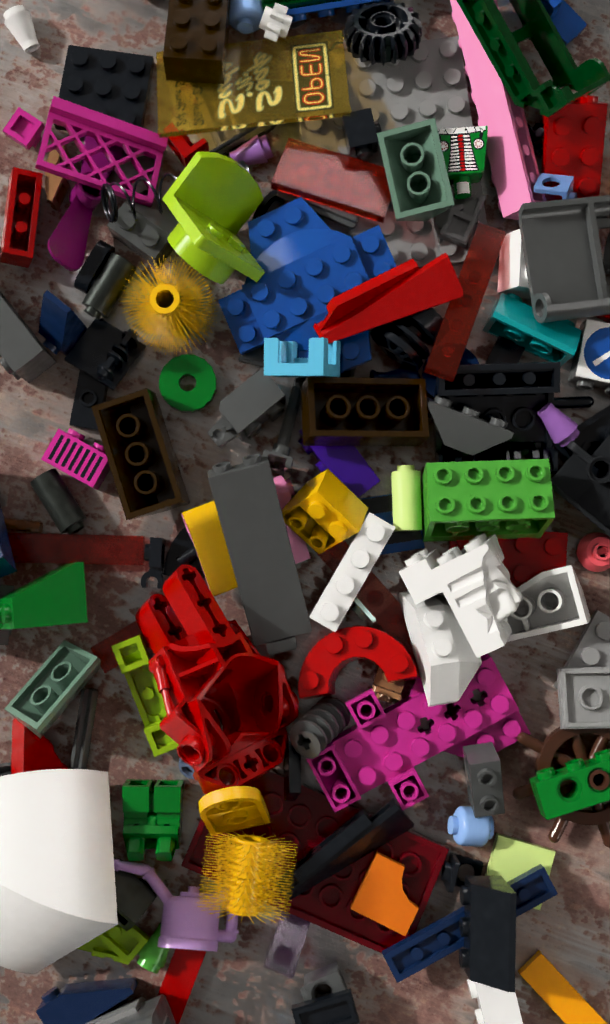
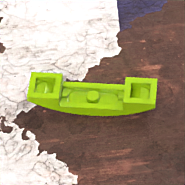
M141 635L113 644L111 646L121 673H124L145 726L144 732L154 757L177 749L179 744L160 728V722L167 713L162 694L158 691L155 677L149 671L148 661L151 657Z

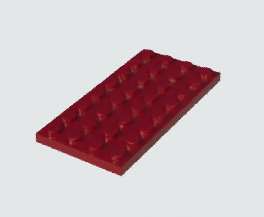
M271 770L247 785L260 790L269 811L270 823L223 833L224 835L211 836L201 819L181 866L201 875L203 873L216 874L212 872H221L203 869H217L203 866H218L210 864H219L205 861H218L206 858L219 859L218 856L212 857L216 856L215 854H210L219 852L207 850L222 849L206 848L216 847L211 845H220L208 842H217V840H220L217 838L228 837L225 835H253V832L255 836L267 838V840L279 839L271 841H292L271 843H286L277 845L293 846L279 848L295 849L286 850L290 852H281L292 854L284 855L281 858L289 860L281 861L296 863L356 814L360 808L350 804L334 813L323 792L302 783L301 793L295 801H284V775ZM408 830L291 899L292 901L274 903L285 904L283 906L286 907L279 909H283V911H287L292 915L382 953L383 950L416 932L449 848ZM376 851L405 866L402 876L403 890L407 897L418 905L419 908L406 937L350 908ZM283 863V864H286V865H278V866H283V867H289V868H290L291 866H287V865H294V864H293V863Z

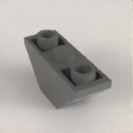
M436 395L435 400L427 397L428 412L440 440L445 446L473 456L513 437L514 432L507 427L508 422L491 416L489 421L479 417L481 412L473 408L464 406L463 410L452 407L453 402L441 396Z

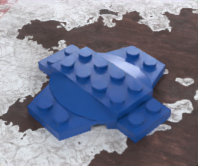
M300 197L248 222L250 253L264 270L265 274L258 282L247 277L245 284L242 285L243 289L219 299L218 302L240 354L244 355L264 346V338H279L280 341L297 342V358H308L309 339L319 338L313 326L315 323L323 321L328 315L326 306L330 300L396 267V263L379 225L351 238L350 235L331 230L308 203ZM369 330L338 340L341 341L340 374L372 361Z

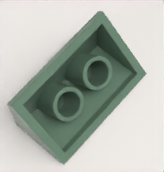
M435 118L377 133L396 221H428L455 206Z
M64 640L4 709L41 739L98 672L101 660L97 656Z

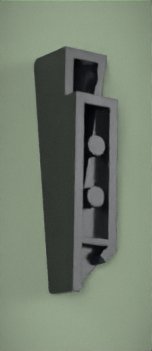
M394 798L371 817L362 808L294 864L296 866H291L288 869L294 871H285L286 874L283 873V875H291L293 877L280 876L292 878L288 880L292 882H278L292 884L277 885L290 887H275L290 888L289 890H278L289 891L286 893L288 895L283 896H288L285 899L291 900L414 827V823Z

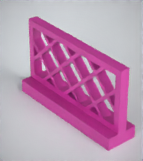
M53 96L35 168L101 190L102 185L107 183L102 174L114 169L121 180L119 184L126 188L125 190L132 201L133 187L131 183L136 182L140 177L146 178L156 190L168 137ZM52 124L64 127L70 136L57 140L51 130ZM86 135L93 137L99 146L87 151L80 138ZM74 141L81 154L69 159L62 146ZM112 146L121 147L127 156L116 161L108 148ZM56 149L64 162L55 165L43 160L45 153ZM102 151L110 164L99 169L91 156ZM144 155L155 159L154 166L144 171L137 158ZM85 159L93 172L87 175L78 173L73 164ZM131 161L138 174L127 179L120 166ZM143 180L148 188L147 196L135 191V202L151 207L154 193L149 184ZM118 185L111 186L116 196L127 199Z

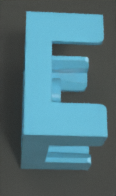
M264 338V376L340 377L341 341H334L328 344V338H310L308 358H297V342L280 341L279 338Z

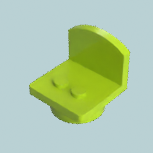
M196 152L162 198L179 222L169 234L167 240L184 261L216 283L224 284L235 270L258 282L265 272L236 234L263 201L261 190L249 172L232 158L215 152Z

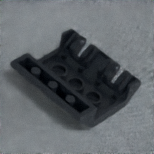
M561 362L438 365L434 400L436 395L451 400L453 402L452 407L463 410V407L467 406L481 412L479 417L490 421L491 416L508 422L507 427L514 434L511 439L472 456L445 446L434 426L436 462H462V457H470L471 461L521 460V455H528L529 459H549L551 474H556L558 471V452L553 448V441L537 412L547 403L552 402L554 405V393H560Z

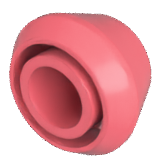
M593 532L585 535L579 541L577 558L585 569L592 572H602L610 568V537L608 535Z

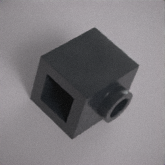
M371 108L342 114V130L349 159L357 158L363 160L377 153L379 143L377 133L382 131L380 124L374 123Z

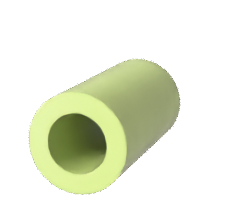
M415 465L397 466V471L391 472L393 526L396 527L393 532L423 531L421 471L415 470Z

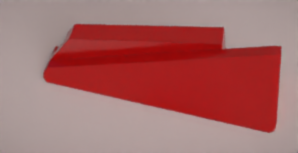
M446 253L435 258L420 269L412 258L333 297L326 306L328 315L323 321L315 323L313 328L319 338H328V344L334 341L461 298L464 293L450 258Z

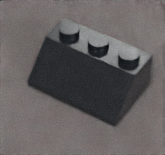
M465 875V886L460 887L461 905H464V917H460L459 921L460 935L464 937V949L459 950L460 968L464 969L471 981L506 992H515L516 892L502 876Z

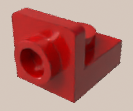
M174 125L164 130V135L168 137L167 145L184 167L187 166L196 152H209L208 142L205 138L192 145L187 134L184 131L179 133Z

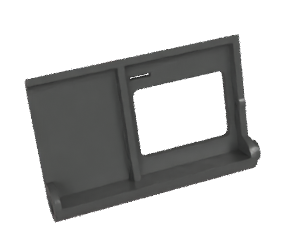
M610 195L523 203L519 210V227L532 310L536 321L546 323L609 315L610 285L606 282L599 230L610 228Z

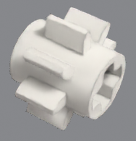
M275 3L273 8L265 7L259 24V28L265 30L264 38L273 42H277L278 37L286 39L293 20L292 16L286 14L288 7L279 3Z

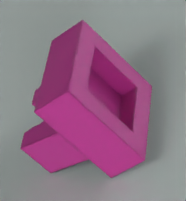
M18 107L2 131L7 137L30 150L32 146L36 147L41 140V133L45 126L43 122Z

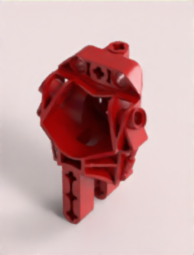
M182 564L164 582V595H152L137 610L135 619L155 654L148 661L149 671L155 677L158 691L162 694L167 713L160 722V728L179 744L177 747L178 756L194 769L193 777L195 780H198L203 793L206 795L226 787L247 786L283 761L287 742L285 727L298 717L299 701L297 695L290 689L284 666L277 660L261 656L235 619L231 621L226 619L199 571L192 565Z

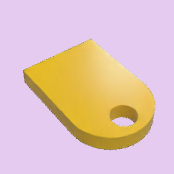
M232 786L218 789L204 795L198 802L200 817L209 833L213 834L211 836L218 835L217 833L223 834L270 823L269 811L260 790L255 787Z

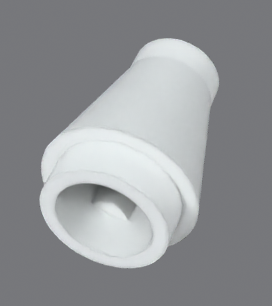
M16 5L6 10L3 14L5 18L4 24L21 45L24 52L32 53L36 51L40 44L36 37L30 11L26 10L23 5Z

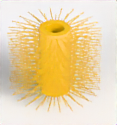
M185 262L180 267L181 270L178 274L173 269V266L171 267L170 278L169 272L164 265L162 270L157 269L155 272L151 264H149L157 283L147 269L146 271L156 287L143 272L142 274L149 283L134 271L142 281V283L139 282L137 285L140 288L130 292L135 294L133 295L135 297H132L131 300L120 302H132L134 300V303L123 305H140L133 306L138 308L125 307L122 309L131 308L132 310L129 311L140 310L130 312V314L138 313L130 318L138 316L131 321L139 319L135 322H140L136 326L141 325L138 328L143 327L141 331L145 329L143 334L147 332L141 340L145 339L149 333V337L153 334L148 342L151 343L149 347L153 346L152 344L155 342L154 347L157 344V347L161 349L164 343V349L166 345L169 351L170 341V352L172 343V352L174 345V354L176 348L177 356L180 343L185 341L191 349L184 331L194 344L185 327L196 339L197 337L191 329L205 341L198 330L204 333L203 330L205 328H203V325H207V321H210L204 319L207 318L205 316L218 311H206L209 310L208 308L198 309L204 307L213 308L210 307L213 302L212 294L202 297L205 294L201 293L206 290L201 291L204 287H199L207 281L198 285L201 281L198 283L196 281L200 277L193 282L190 280L191 277L187 280L190 273L185 277L188 270H186V273L184 272L187 265H185L184 270L182 269Z
M253 832V835H225L228 837L217 838L220 839L217 842H208L220 845H211L216 847L206 848L222 849L207 850L219 852L210 853L216 855L212 857L218 856L219 859L206 858L218 861H205L219 864H210L218 866H203L217 869H203L221 872H212L216 874L203 873V875H212L208 878L219 880L206 882L218 884L207 885L218 888L205 887L210 890H204L207 892L203 894H213V896L203 895L206 898H201L216 901L203 900L200 902L217 903L208 905L222 907H212L214 909L209 910H226L221 912H230L225 915L234 914V916L238 915L242 916V918L243 916L249 918L255 916L258 918L257 915L264 917L260 914L273 917L270 915L272 913L268 912L282 913L271 911H283V909L275 908L286 907L283 906L285 904H276L274 902L286 903L288 901L274 897L286 898L288 896L278 895H288L286 893L289 891L276 889L289 890L290 888L274 886L290 887L277 884L290 885L292 883L278 881H292L275 878H283L280 876L293 877L291 875L278 874H286V872L281 871H294L281 869L289 867L278 865L293 863L281 861L289 860L281 858L284 855H292L281 852H290L286 850L295 849H279L293 846L277 845L286 843L271 842L292 841H271L279 839L267 840V838L255 836ZM205 905V906H197V907H211V906Z

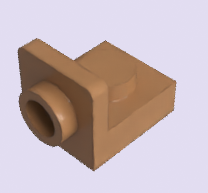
M378 666L371 688L376 692L377 699L392 704L393 699L401 701L403 696L401 693L405 681L397 683L388 682L384 671Z

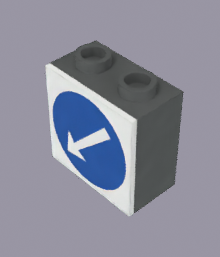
M586 319L578 328L582 331L577 351L572 359L568 382L576 383L577 388L584 390H593L594 387L605 389V393L610 395V323Z

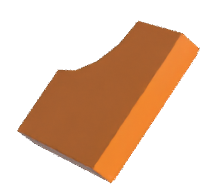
M376 851L350 908L406 937L419 908L418 905L407 897L403 890L402 876L405 866Z

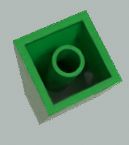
M84 561L60 565L1 597L0 629L88 623Z

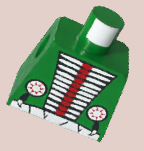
M488 126L438 129L450 185H453L454 198L471 197V184L480 182L484 174Z

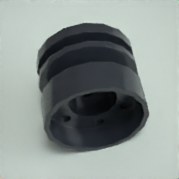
M429 308L375 327L370 332V335L374 342L391 359L405 367L418 371L423 365L422 359L427 360L431 354L426 345L437 347L450 329L442 316L433 308Z

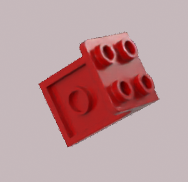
M584 95L550 117L542 115L544 142L541 173L574 176L573 192L577 193V198L600 196L608 103L598 101V96ZM549 181L545 182L543 185L546 187H555L558 186L559 183ZM545 194L546 201L562 200V196Z

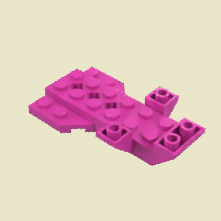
M488 653L481 656L482 664L459 701L451 703L453 706L458 705V708L455 709L456 714L453 716L449 714L444 715L447 711V704L428 707L421 678L415 679L408 697L385 709L382 708L372 688L345 702L356 725L339 733L316 758H306L334 813L360 800L362 794L386 781L401 809L405 810L429 797L414 766L442 751L464 758L463 746L492 742L496 752L517 742V736L520 732L531 734L518 711L519 708ZM475 689L479 692H484L479 702L475 700L471 702L470 700L474 696L472 691ZM425 717L427 721L432 719V722L429 723V729L423 730L421 728L419 730L417 728L421 725V718Z

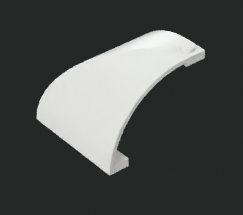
M46 769L0 776V966L18 972L35 974L118 925L109 775L106 771Z

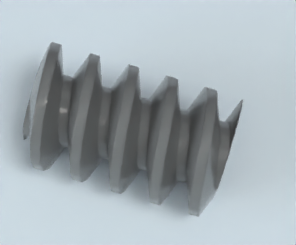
M329 696L320 699L290 730V741L295 751L307 759H314L319 756L320 752L343 731L344 727L348 726L350 722L348 707L344 702L335 697Z

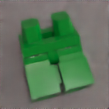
M127 779L122 786L123 838L129 861L143 860L145 849H156V860H173L175 849H180L184 780H157L154 791L153 780Z

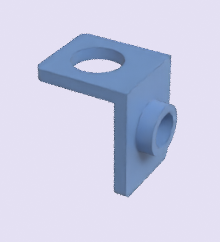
M541 173L533 187L534 193L562 196V200L577 198V193L573 192L574 176ZM549 181L559 183L555 187H546L543 184Z

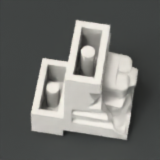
M482 533L469 540V543L464 545V549L460 550L456 546L442 553V556L437 549L428 552L427 548H424L404 561L406 566L399 571V574L415 605L443 592L477 658L505 646L512 633L507 617L516 611L523 596L511 582L510 573L502 563L505 557L495 534L487 537L485 533Z

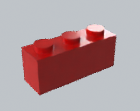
M16 167L12 168L8 184L0 263L29 268L32 262L43 173Z

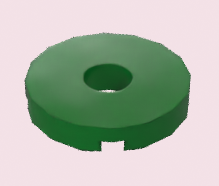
M182 354L172 358L163 367L159 376V389L163 399L173 409L183 413H194L204 408L213 400L217 391V378L212 366L205 359L196 355ZM191 376L196 379V386L193 390L184 391L181 389L180 382L184 377Z

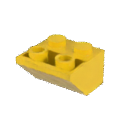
M326 469L307 481L281 511L285 524L320 554L360 532L368 507L329 469Z

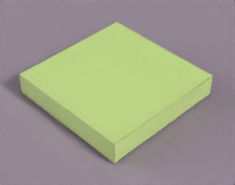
M496 833L485 876H502L508 882L539 864L544 866L548 876H550L556 851ZM542 903L537 905L533 909L540 910Z

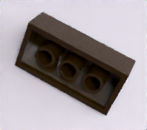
M145 388L91 407L126 520L165 512L190 503L155 392Z

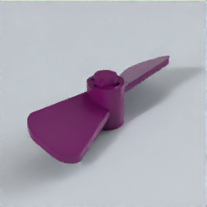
M85 136L84 146L87 151L99 146L93 137ZM118 146L108 148L116 161L124 153L123 148ZM102 151L91 156L99 169L110 164ZM82 160L80 173L87 175L93 172L86 160ZM113 169L102 174L106 180L110 176ZM76 183L69 194L70 206L48 239L50 255L69 271H77L83 265L92 212L102 200L101 190L80 183Z

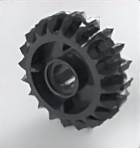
M382 0L380 3L371 2L370 5L363 4L360 6V9L352 10V15L347 16L344 29L347 50L352 53L353 58H360L361 62L371 61L372 65L382 63L383 66L387 62L395 64L396 60L405 61L407 56L414 55L415 50L419 49L422 36L419 13L414 12L413 7H405V3L395 4L394 0L391 2H384Z

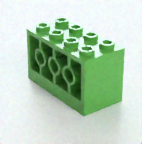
M549 459L432 462L425 465L421 479L423 542L471 540L482 533H485L487 537L495 534L498 539L541 538L555 519Z

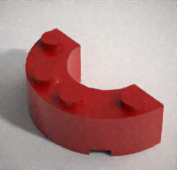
M346 627L328 634L310 650L299 674L298 695L299 699L307 700L335 694V682L339 672L348 663L358 659L374 661L384 671L386 679L390 683L421 677L413 655L397 639L371 627Z

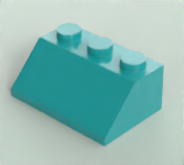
M501 293L482 331L497 338L502 336L525 347L524 351L547 362H561V366H563L575 355L582 330L576 328V325L570 320L539 323L534 317L532 306L523 303L521 297L513 293H507V295Z

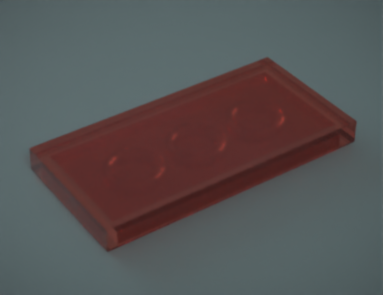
M292 138L287 140L271 182V189L302 197L303 199L381 223L384 222L391 201L384 167Z

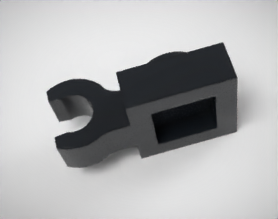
M150 537V544H145L144 560L149 561L150 569L141 578L142 588H147L148 579L155 577L158 580L157 588L163 589L165 582L163 568L166 539Z

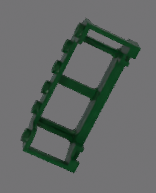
M457 0L516 106L522 108L531 106L539 109L541 115L550 117L571 102L584 95L594 93L610 81V74L606 66L597 58H590L577 67L541 0H509L522 23V28L513 32L509 30L493 0ZM527 39L533 42L553 81L550 79L541 85L539 84L518 43Z

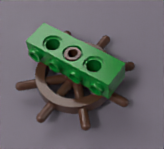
M558 727L543 742L525 732H520L517 736V741L537 752L535 777L529 778V784L516 787L512 792L513 797L520 800L534 795L539 812L546 820L557 817L548 834L551 842L556 843L560 840L568 822L571 821L581 825H598L603 844L610 848V749H605L610 741V729H560ZM581 734L598 735L589 754H587ZM568 739L571 741L576 759L557 750ZM553 760L564 767L554 770L550 766ZM572 783L571 790L566 794H561L560 787ZM592 806V810H581Z

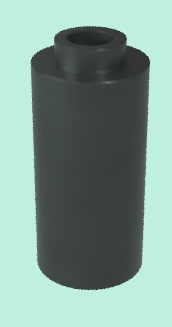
M111 253L82 301V304L86 306L84 312L97 320L101 316L108 318L123 293L122 290L126 288L125 286H127L137 268L120 255Z
M55 468L42 473L31 481L32 488L61 534L68 532L70 536L85 527L83 522L87 519Z

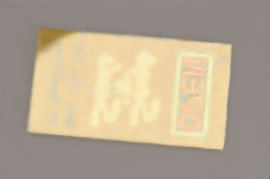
M342 30L287 36L286 39L279 37L277 42L262 39L228 43L224 84L167 81L163 51L156 52L157 133L159 138L350 116L352 109L349 102L343 44L344 35Z

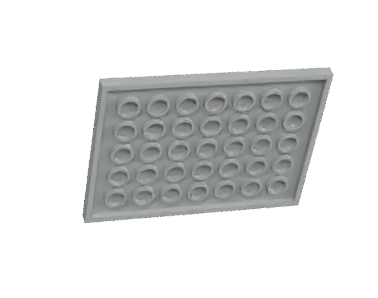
M459 36L422 40L419 44V49L415 50L414 55L407 56L405 61L396 60L395 64L387 62L384 66L382 63L372 65L371 61L361 62L360 58H353L352 53L348 52V50L329 53L334 111L298 115L308 191L360 214L359 221L354 229H350L320 215L318 216L331 230L350 235L351 238L379 225L396 266L413 258L420 269L444 253L449 256L453 266L490 261L492 254L485 206L483 204L465 248L438 237L450 209L428 221H396L379 143L377 153H374L370 158L363 160L357 158L349 159L342 130V114L371 108L374 123L380 124L382 132L432 118L436 120L437 129L473 127L462 49L458 44ZM481 180L478 183L471 184V197L466 199H455L453 185H450L455 206L483 195Z

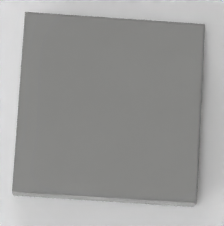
M610 667L557 668L560 729H610Z

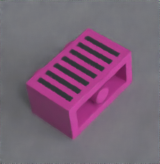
M58 428L41 460L88 486L99 490L110 470L104 446L96 442L93 446L82 442L85 438L82 434L69 428L67 433Z

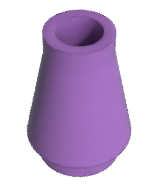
M257 134L236 150L229 152L230 158L235 161L243 160L248 166L268 163V159L274 157L266 134L260 137Z
M552 402L547 403L537 412L554 444L558 443L561 447H565L571 440L574 441L579 436L578 424L557 409Z

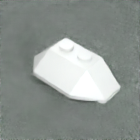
M409 591L399 592L398 597L428 707L458 702L481 666V657L477 658L445 597L437 594L415 605Z

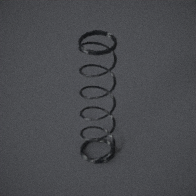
M238 160L237 162L251 175L248 165L243 160ZM168 172L164 174L160 181L158 194L146 178H138L134 184L132 202L126 190L118 182L103 184L101 187V199L108 221L113 223L118 220L117 201L111 186L118 185L122 189L130 204L133 217L136 219L135 191L138 182L144 180L149 184L157 199L159 211L162 214L161 189L163 180L166 176H172L175 180L177 177ZM109 197H110L111 206H112V214H111V212H110L109 205H108V198H109Z

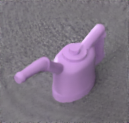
M114 859L115 871L118 872L120 870L143 876V880L148 882L163 902L161 931L158 938L159 948L218 952V942H235L237 934H239V930H237L239 916L228 914L226 917V929H218L219 918L217 917L220 916V913L215 912H220V910L209 909L220 906L208 905L217 903L200 902L203 900L216 901L201 899L206 898L203 895L213 896V894L199 893L200 887L188 886V892H180V896H173L156 874L154 867L152 868L144 863ZM205 905L211 906V907H197V906H205Z

